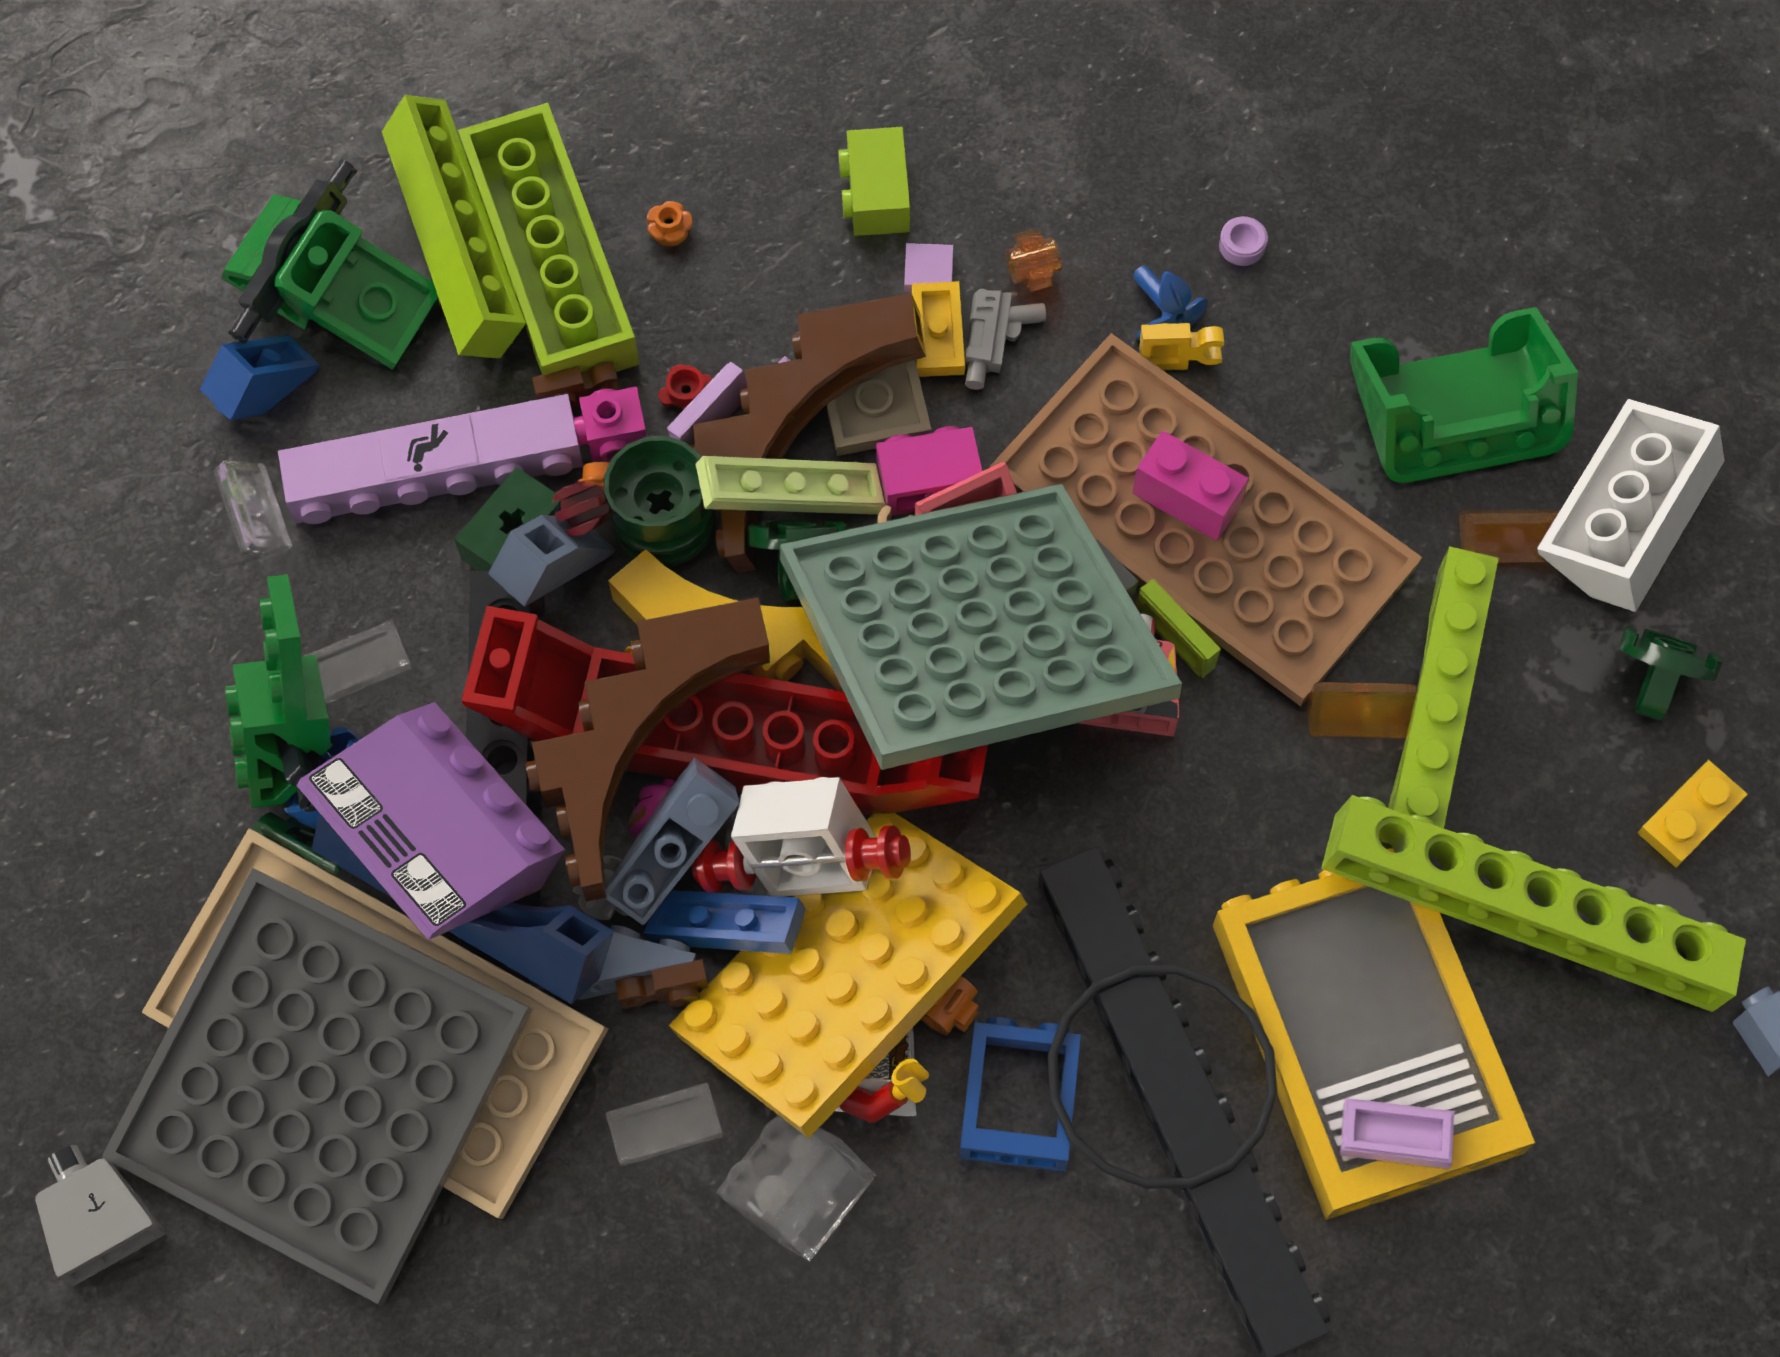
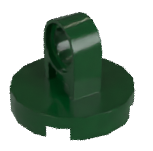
M808 519L758 521V524H748V545L757 548L778 549V581L782 598L785 601H800L781 563L780 544L847 530V524L825 520V527L817 528V524L808 523Z
M1632 626L1625 628L1619 648L1632 657L1650 664L1638 697L1636 713L1662 721L1671 702L1680 674L1709 681L1717 679L1724 661L1718 654L1709 652L1706 660L1694 655L1698 645L1650 629H1644L1640 638L1639 634L1636 633L1637 629Z

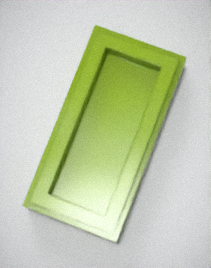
M1151 579L1141 587L1136 604L1139 613L1155 618V632L1164 641L1173 643L1177 655L1199 677L1204 678L1215 669L1221 648L1154 579Z

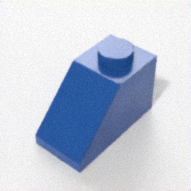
M290 335L248 340L246 344L240 342L222 344L200 390L214 403L217 411L229 420L263 415L315 374L320 364Z

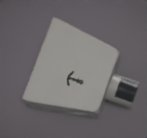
M78 1145L64 1147L48 1158V1163L58 1182L36 1195L35 1201L57 1278L73 1287L166 1235L161 1224L121 1171L106 1158L98 1159L87 1165Z

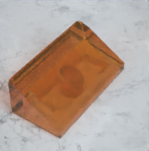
M1556 509L1459 510L1461 547L1463 550L1499 558L1498 562H1548L1539 555L1537 548L1560 511Z
M1316 682L1307 701L1308 732L1312 736L1405 738L1415 702L1416 685Z

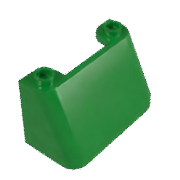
M1537 307L1513 311L1497 319L1489 333L1488 347L1399 364L1398 350L1388 339L1370 338L1354 341L1350 344L1351 368L1378 457L1386 475L1392 481L1408 483L1547 456L1560 451L1571 440L1574 429L1578 371Z

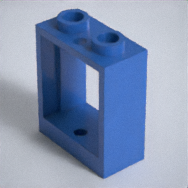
M1003 1017L986 1018L985 1023L975 1022L959 1159L1066 1171L1070 1141L1059 1119L1057 1121L1056 1138L976 1128L985 1045L1049 1052L1059 1024L1043 1023L1038 1025V1029L1017 1027L1016 1021ZM1068 1028L1059 1052L1064 1054L1060 1099L1072 1123L1081 1034L1069 1033L1070 1029Z

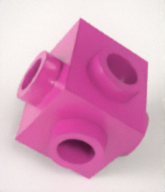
M637 387L617 391L614 389H601L595 391L590 396L579 398L583 416L573 418L579 446L589 445L592 462L602 460L611 462L612 457L627 444L647 437Z

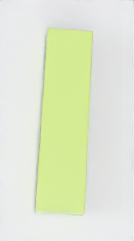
M702 456L696 463L705 509L879 514L881 509L886 506L876 463Z

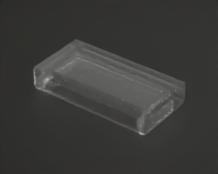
M392 620L304 655H316L326 704L412 669V665Z
M708 1082L606 1112L620 1167L723 1137Z

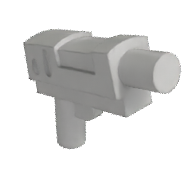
M979 289L974 293L969 319L970 339L964 353L965 370H967L965 385L968 388L974 390L984 388L986 373H1000L1005 339L1015 341L1019 337L1021 324L1046 322L1044 303L1010 306L1012 293Z

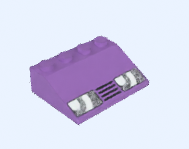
M435 702L397 715L302 777L297 784L301 792L428 940L539 891L565 851L563 846Z

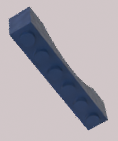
M319 814L311 850L339 865L380 892L390 896L325 818ZM514 902L449 931L570 1004H573L600 979L614 934L612 929L571 905L548 908L525 906Z

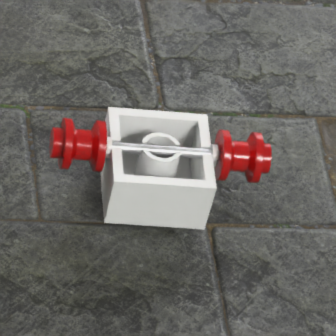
M820 777L814 780L793 782H769L767 784L743 787L731 835L733 840L728 850H723L717 841L710 840L692 863V873L696 882L700 883L702 888L708 893L721 891L725 881H731L737 890H749L755 883L756 875L771 896L777 897L867 890L872 870L880 869L887 879L900 878L904 867H908L910 863L911 848L908 838L905 835H901L899 829L894 825L882 827L878 837H876L840 777Z

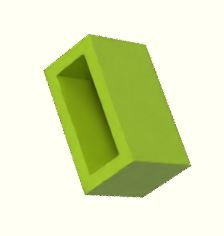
M903 127L848 130L847 149L838 150L840 178H849L850 189L842 190L843 218H853L854 236L910 232V202Z

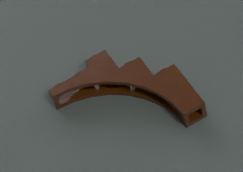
M912 293L798 314L799 333L792 334V344L796 360L745 369L747 388H741L740 390L741 404L745 415L693 424L695 442L688 445L697 451L701 457L782 459L798 433L818 412L854 384L889 367L926 357L921 314ZM715 509L717 513H721L722 529L716 530V544L721 559L726 558L737 573L757 570V547L748 545V524H758L761 511Z
M759 597L638 621L637 627L640 640L630 641L636 671L585 681L588 699L578 701L584 732L532 742L535 760L526 762L531 792L541 791L546 808L557 806L556 813L562 838L572 836L575 854L565 856L571 887L581 885L586 902L607 898L603 861L607 821L619 783L639 747L666 716L697 692L732 674L770 663L769 642Z

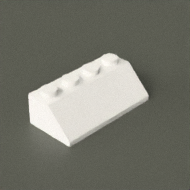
M1628 399L1538 546L1539 555L1590 597L1636 612L1725 461L1720 426Z

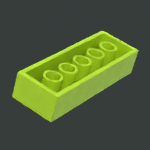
M549 103L459 129L458 132L465 155L526 322L525 328L542 375L579 366L581 372H585L598 364L613 362L615 372L640 365L633 330Z

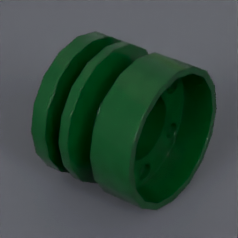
M668 436L645 437L629 443L612 457L604 474V494L610 507L615 535L622 550L633 559L646 549L664 566H677L694 559L706 548L715 531V509H705L696 468V463L700 460L701 456L684 441Z

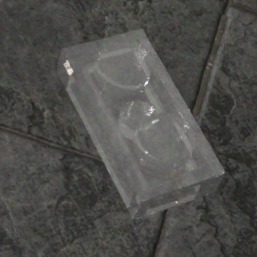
M223 460L214 470V474L241 554L283 556L292 547V543L265 464Z

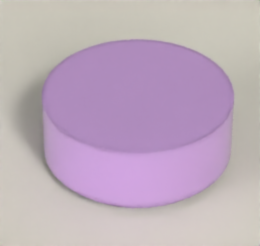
M1245 216L1233 218L1222 228L1219 240L1220 252L1227 261L1235 265L1247 266L1254 264L1265 253L1268 241L1267 231L1254 218Z

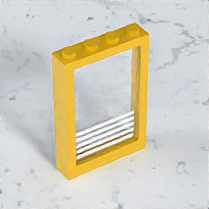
M1393 848L1387 849L1388 851L1394 852ZM1325 870L1318 874L1319 879L1300 884L1298 879L1288 880L1271 888V894L1254 900H1252L1250 895H1242L1230 899L1221 905L1222 910L1217 912L1213 929L1240 998L1255 1011L1274 1049L1277 1095L1325 1220L1523 1155L1535 1144L1440 912ZM1255 1035L1256 1041L1258 1043L1261 1054L1265 1061L1264 1051ZM1345 1098L1455 1111L1452 1164L1450 1168L1444 1169L1340 1156Z

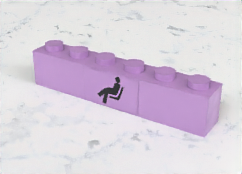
M564 394L279 450L278 456L286 504L296 524L302 522L319 524L328 521L332 516L352 512L355 514H369L377 511L382 506L397 503L415 505L424 502L428 497L448 493L452 495H465L473 492L478 487L493 484L501 485L516 467L531 477L543 474L549 476L567 474L573 468L583 467L569 396Z

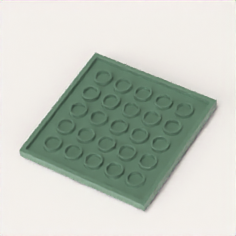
M1062 484L780 544L781 563L881 770L1180 698L1182 682Z

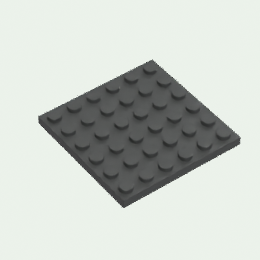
M252 868L111 1137L102 1158H106L117 1166L376 1304H384L533 1008Z

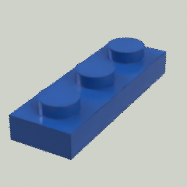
M671 890L649 918L644 934L650 942L659 944L660 939H672L689 947L792 954L806 908L800 898Z

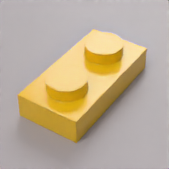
M959 281L912 284V296L921 314L926 357L916 359L919 377L965 375Z
M1707 760L1642 826L1638 834L1677 868L1748 794L1710 760Z

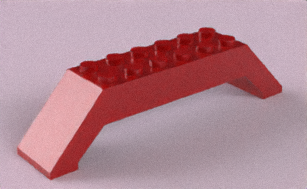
M486 606L461 701L464 706L536 742L584 732L578 701L588 699L585 681L636 671L633 655L593 647L539 620L537 614ZM735 673L697 692L666 716L639 747L626 771L677 780L695 757L734 785L736 791L740 792L743 791L744 786L814 780L820 777H840L862 814H890L977 799L979 797L988 745L881 770L843 691Z

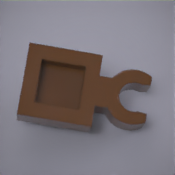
M613 362L598 364L585 372H581L579 366L547 375L532 377L537 400L568 394L572 412L581 407L579 400L581 397L590 396L595 391L601 389L619 390Z
M703 959L651 970V975L630 976L615 980L618 999L621 1002L622 1009L638 1007L658 1000L659 1004L669 1002V1006L672 1007L686 1006L693 1001L700 1000L699 993L703 989L709 988Z

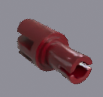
M586 480L566 486L556 492L552 503L561 500V511L554 514L558 522L566 520L572 526V528L564 532L573 536L584 535L598 528L610 516V507L604 494V486L596 482Z

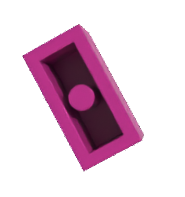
M946 426L937 429L932 434L915 437L900 434L888 438L885 442L876 443L878 474L885 504L892 507V516L915 512L916 502L982 472L973 427L960 429L956 426Z
M1162 430L1137 467L1132 494L1213 540L1218 541L1242 505L1249 478Z

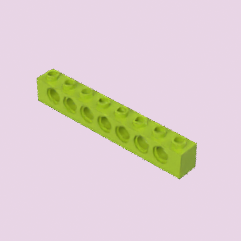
M1351 795L1335 814L1321 868L1325 871L1714 1012L1736 996L1746 939L1728 933L1727 929L1719 924L1711 922L1701 923L1679 915V912L1670 906L1652 905L1630 897V894L1621 888L1603 887L1583 880L1578 873L1572 870L1553 869L1534 862L1525 853L1504 851L1485 844L1481 838L1470 833L1452 832L1436 826L1427 817L1406 815L1387 808L1383 802L1372 797ZM1379 839L1389 842L1394 852L1385 849ZM1429 857L1438 860L1443 870L1436 868L1431 863ZM1478 874L1484 876L1490 882L1492 888L1485 886ZM1528 893L1533 894L1539 900L1541 906L1536 905L1530 899ZM1577 911L1582 912L1587 917L1589 924L1580 918ZM1627 929H1629L1635 934L1638 942L1630 937V935L1627 932ZM1676 947H1678L1679 949H1681V950L1683 951V953H1684L1685 956H1686V959H1684V958L1678 953Z

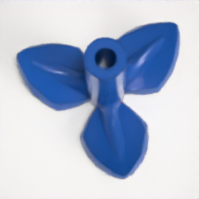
M1146 265L1137 268L1133 274V279L1162 311L1161 318L1155 319L1147 325L1162 323L1178 324L1182 322L1190 323V327H1192L1202 317L1208 306L1209 301L1204 297H1198L1189 303L1192 296L1190 287L1183 279L1169 271H1164L1161 281ZM1141 330L1135 335L1137 341H1140Z

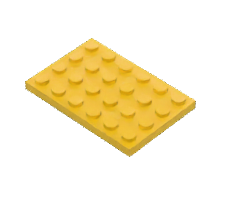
M873 813L866 821L876 837H878L882 827L894 825L899 829L901 835H905L908 838L911 848V860L908 867H904L900 878L887 879L881 870L877 869L872 870L867 890L793 896V898H800L806 911L792 954L740 951L708 984L709 988L703 989L699 993L700 1000L691 1002L669 1024V1027L678 1038L807 1138H810L1027 905L1021 892L896 813Z

